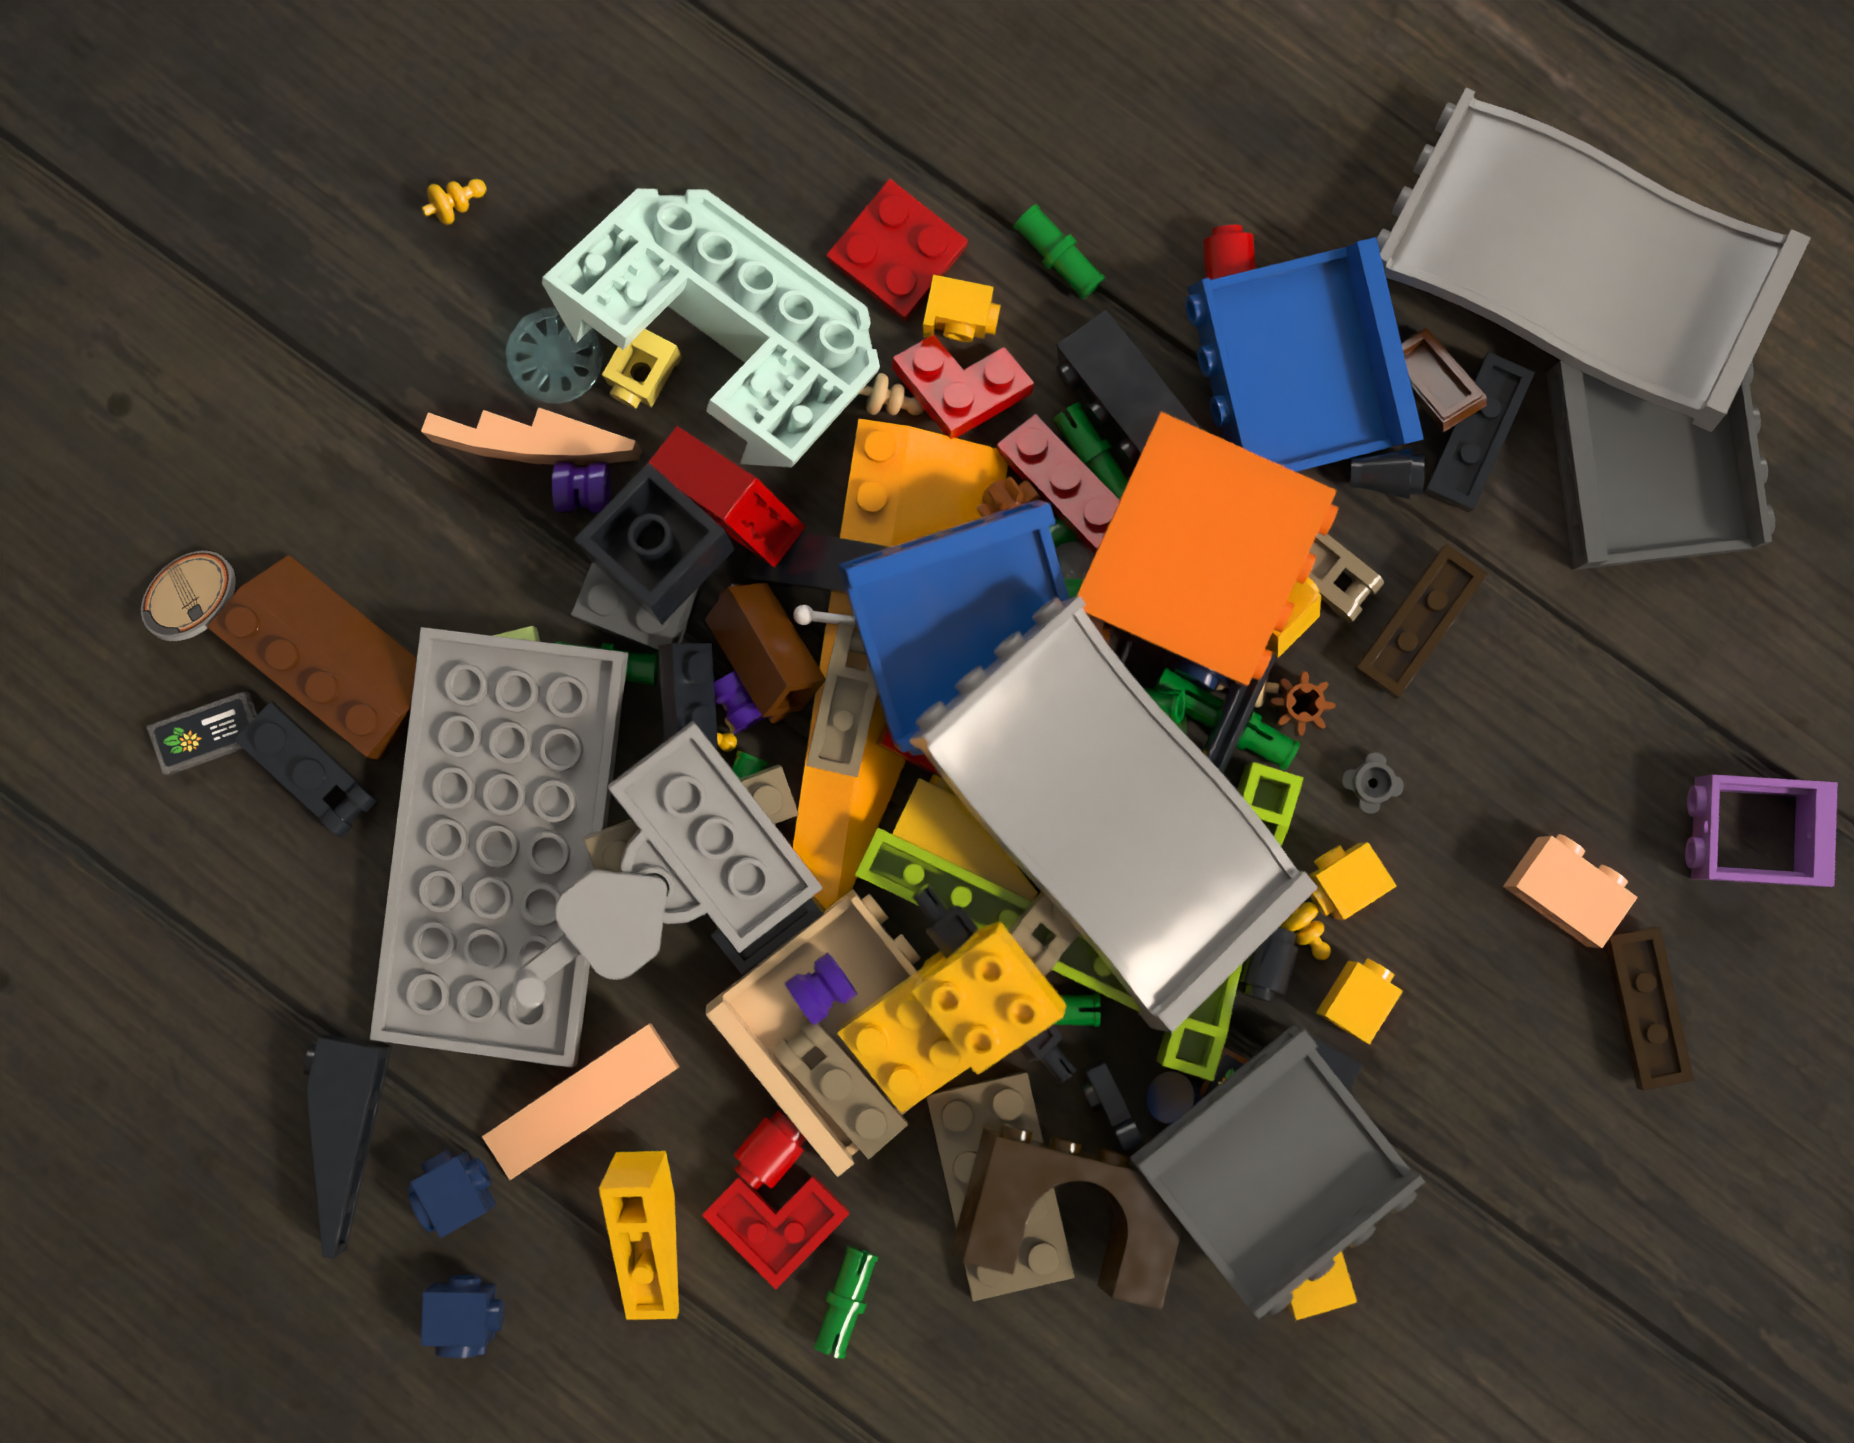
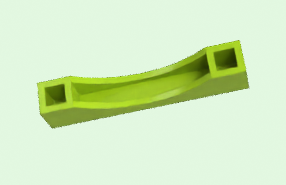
M1252 762L1244 766L1237 792L1249 804L1281 846L1289 829L1304 777ZM1243 963L1173 1032H1164L1156 1059L1158 1063L1162 1066L1210 1081L1214 1080L1229 1030L1233 1003Z

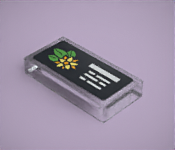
M243 691L147 726L162 773L171 775L243 749L234 738L257 716L250 694Z

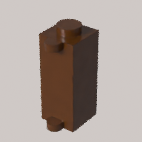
M737 583L727 587L719 594L718 602L707 615L705 621L761 716L768 717L771 723H777L786 718L789 713L801 711L823 685L826 678L768 583L750 585Z

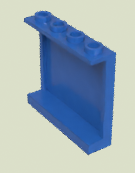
M1376 237L1355 242L1344 248L1210 280V278L1202 279L1187 287L1189 296L1185 299L1186 313L1190 324L1193 327L1197 326L1201 347L1198 348L1197 352L1198 363L1202 374L1205 377H1209L1214 396L1210 399V412L1214 424L1218 428L1221 427L1224 440L1297 472L1424 439Z
M1034 500L838 564L892 743L902 753L909 751L910 755L913 756L924 754L919 747L915 748L908 740L921 729L916 723L919 717L940 701L945 706L960 693L955 688L956 684L975 668L980 666L985 671L998 659L994 650L1012 634L1019 631L1022 636L1025 635L1037 624L1032 616L1043 605L1055 597L1060 602L1069 599L1049 526L1055 524L1050 503Z

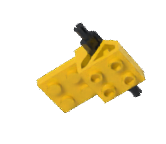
M930 883L920 888L912 896V899L916 901L932 923L926 928V932L940 951L927 959L922 969L843 1023L837 1034L901 1113L969 1067H972L978 1075L1016 1048L1030 1062L1041 1059L1058 1083H1062L1070 1078V1074H1074L1076 1068L1072 1066L1057 1047L1058 1042L1062 1039V1035L1053 1024L1063 1017L1066 1004L1005 926L999 921L978 929L961 906L956 905L948 908L933 890Z

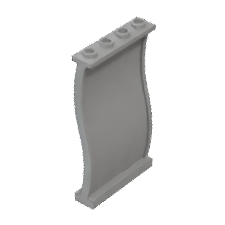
M1465 88L1457 105L1448 102L1435 128V131L1442 134L1436 146L1425 145L1413 173L1420 175L1414 189L1404 186L1391 213L1398 217L1392 231L1390 232L1383 228L1377 238L1386 278L1460 305L1497 323L1574 368L1646 401L1694 418L1692 424L1712 432L1726 415L1811 237L1793 229L1788 234L1783 235L1706 208L1668 190L1584 141L1517 112L1479 101L1474 98L1475 91Z
M1077 596L1060 602L1055 597L1032 616L1037 624L1025 635L1022 636L1018 631L1008 637L994 650L998 659L985 671L979 666L956 684L955 688L960 693L946 706L940 701L922 714L916 721L921 729L908 740L915 748L919 747L972 815L1093 947L1140 1007L1141 1011L1139 1014L1151 1029L1173 1032L1318 887L1306 872H1300L1295 868L1277 840L1249 804L1130 674L1082 607L1086 605L1083 599Z

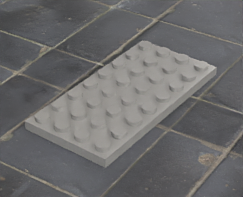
M421 627L370 1040L571 1068L578 1065L590 968L588 961L582 954H579L544 981L543 984L546 991L544 1000L537 1007L530 1009L521 1007L514 999V975L520 967L565 934L559 927L555 916L557 900L567 888L588 872L594 870L583 837L607 828L611 791L608 785L613 782L628 653Z

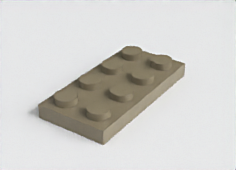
M1027 1071L941 1090L927 1096L956 1229L983 1128L1000 1132L1002 1123L1011 1124L1032 1131L1031 1140L1043 1142ZM1054 1188L1050 1189L1038 1200L1029 1215L1013 1275L964 1263L973 1301L1075 1278Z

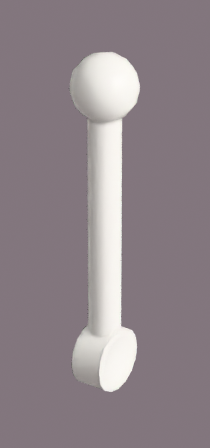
M808 605L798 606L793 613L795 621L800 625H807L815 621L831 624L842 622L857 627L854 616L813 611Z

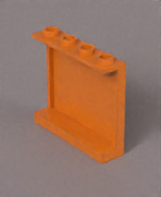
M1160 412L1077 594L1086 603L1082 608L1088 617H1095L1236 681L1235 683L1238 685L1248 686L1251 678L1257 680L1262 678L1269 664L1272 651L1265 649L1273 630L1282 632L1291 616L1295 604L1287 599L1295 581L1304 584L1312 570L1317 555L1309 551L1317 533L1326 536L1337 515L1339 507L1331 504L1337 490Z

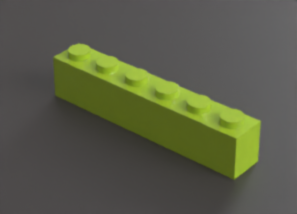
M877 828L855 874L916 905L918 904L912 899V896L920 888L930 883L933 890L948 908L956 905L961 906L978 929L1001 921L1008 930L1032 903V901L880 828ZM1041 922L1033 931L1032 936L1041 944H1044L1053 932ZM1079 934L1061 954L1052 970L1140 1012V1007L1086 939Z

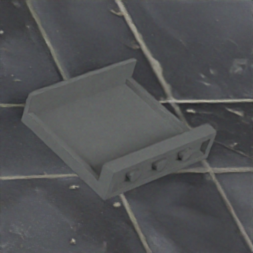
M1562 360L1546 372L1573 570L1747 551L1772 542L1771 535L1775 530V515L1772 507L1766 502L1764 484L1768 478V466L1765 457L1759 453L1757 434L1760 431L1761 417L1758 407L1752 404L1750 384L1754 374L1752 361L1726 415L1712 432L1692 424L1694 418L1651 403L1613 387Z
M1295 1025L1288 1028L1130 1157L1132 1162L1258 1319L1266 1313L1271 1316L1284 1309L1293 1299L1292 1291L1307 1279L1315 1281L1324 1276L1335 1263L1333 1258L1348 1245L1356 1247L1365 1242L1375 1232L1376 1227L1374 1224L1389 1211L1397 1213L1411 1204L1417 1196L1415 1190L1425 1182L1420 1175L1410 1170L1315 1050L1318 1046L1306 1030Z

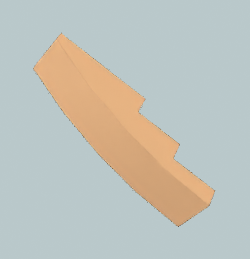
M538 408L532 427L483 410L477 429L428 413L421 430L434 443L481 456L533 464H555L556 461H572L575 465H589L591 462L615 463L639 460L642 452L635 440L542 408Z
M650 1023L482 1136L509 1180H511L679 1068V1065Z

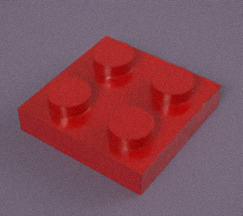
M889 179L829 251L827 261L906 322L930 293L933 275L944 276L967 248L968 240L892 179Z

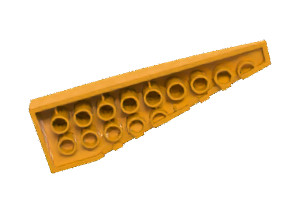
M858 419L840 538L893 547L982 518L977 510V506L983 504V493L995 481L1006 479L1008 464L997 448L958 438L950 439L949 436L911 426ZM831 592L828 613L853 616L847 594ZM826 623L819 667L825 678L839 624ZM850 651L846 666L866 671L868 663L866 655ZM824 682L815 693L793 849L823 887L814 896L827 910L853 889L858 877L855 874L881 822L906 760L876 744L886 723L877 694L858 777L806 766L825 685Z

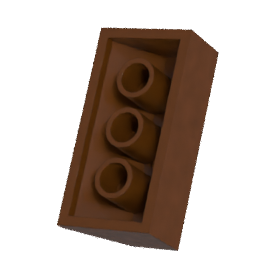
M287 555L242 585L207 626L364 756L382 761L408 730L417 657L292 556Z

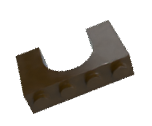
M1002 1123L1000 1132L983 1128L951 1252L963 1263L1013 1275L1027 1221L1038 1200L1050 1189L1062 1183L1070 1181L1092 1182L1097 1184L1106 1195L1112 1214L1111 1234L1097 1286L1114 1299L1161 1310L1183 1225L1135 1165L1129 1164L1131 1156L1106 1148H1100L1098 1156L1080 1152L1081 1143L1058 1136H1051L1049 1144L1031 1140L1032 1131Z

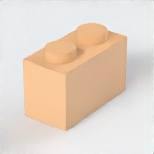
M1558 834L1556 838L1553 836L1537 837L1503 887L1586 947L1603 948L1638 897L1624 888L1628 881L1618 872L1602 864L1599 868H1596L1582 858L1585 850L1568 837Z

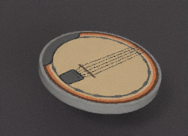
M211 551L188 553L169 563L155 576L143 597L141 616L146 628L156 637L166 641L189 639L208 629L207 626L234 594L236 578L232 566L221 555Z

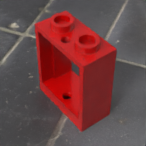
M678 426L648 462L720 525L730 538L774 568L806 528L756 477Z

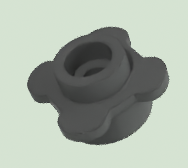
M1380 753L1368 754L1364 764L1356 770L1350 769L1345 771L1342 776L1343 787L1347 790H1352L1359 800L1360 810L1367 814L1378 812L1382 802L1390 797L1399 796L1404 788L1402 779L1397 777L1394 771L1386 765V758ZM1374 778L1377 781L1375 788L1369 787V779Z

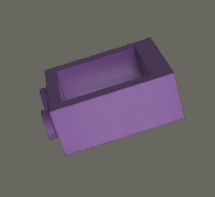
M1727 775L1695 777L1694 786L1690 787L1687 797V810L1689 815L1693 816V837L1688 839L1685 849V860L1688 868H1691V879L1834 887L1838 782ZM1720 792L1796 796L1794 872L1717 867Z

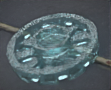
M556 307L543 308L523 317L516 325L514 331L510 333L506 347L507 367L513 380L527 395L546 403H564L578 398L594 384L602 366V347L594 329L592 328L577 343L575 340L570 341L572 335L566 325L558 335L557 320L561 316ZM546 320L547 337L536 327V323ZM525 332H528L538 344L520 341ZM587 347H591L593 350V354L589 357L575 353ZM519 352L533 355L528 359L516 362V354ZM574 366L584 367L588 369L589 373L585 377H579L573 368ZM538 368L530 381L525 382L522 379L524 373ZM549 376L550 390L547 393L540 391L541 385L546 377ZM566 376L572 383L571 389L566 392L561 388V377Z

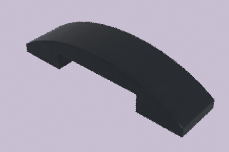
M801 533L775 568L748 550L742 579L790 588L792 585L846 594L838 564L890 547L830 536Z

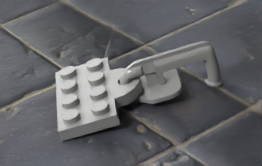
M694 721L690 722L608 785L612 794L639 826L638 831L626 844L620 861L621 872L590 871L560 895L555 907V916L559 927L565 934L515 972L514 999L517 1004L527 1009L540 1005L546 994L543 982L579 954L584 956L599 975L608 979L625 978L658 953L663 923L689 922L705 913L709 914L740 953L823 889L819 881ZM662 876H664L667 879L668 887L666 886V882Z

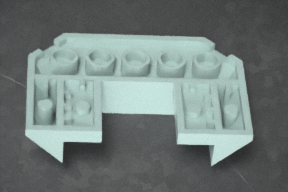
M636 189L545 274L542 279L545 290L576 343L594 328L624 350L668 306L745 362L710 399L706 412L748 442L740 464L792 467L876 375L880 368L877 351L872 349L868 331L871 323L867 307L708 190L687 189L685 196L658 195L657 189Z

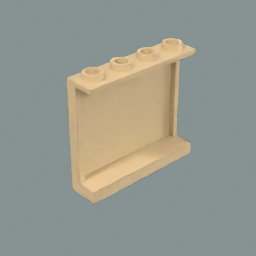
M854 889L825 910L820 917L777 948L706 1005V1015L837 1177L854 1164L852 1155L860 1149L800 1081L778 1060L772 1049L783 1039L791 1040L802 1030L800 1024L807 1019L789 993L785 982L796 974L814 973V962L829 952L850 980L858 995L846 1004L837 1003L836 1001L832 1002L833 1007L829 1009L828 1017L820 1023L894 1105L837 1032L840 1026L915 974L918 970L913 964L921 958L902 934L893 940L882 926V923L889 917L869 893L861 899ZM815 1045L803 1058L813 1067L825 1054Z

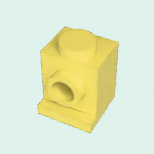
M644 329L624 350L617 347L602 376L607 384L613 387L609 394L619 402L633 409H636L640 402L652 408L674 367L679 365L682 356L675 344ZM648 367L651 371L645 381L639 382L634 380L633 375L637 368Z

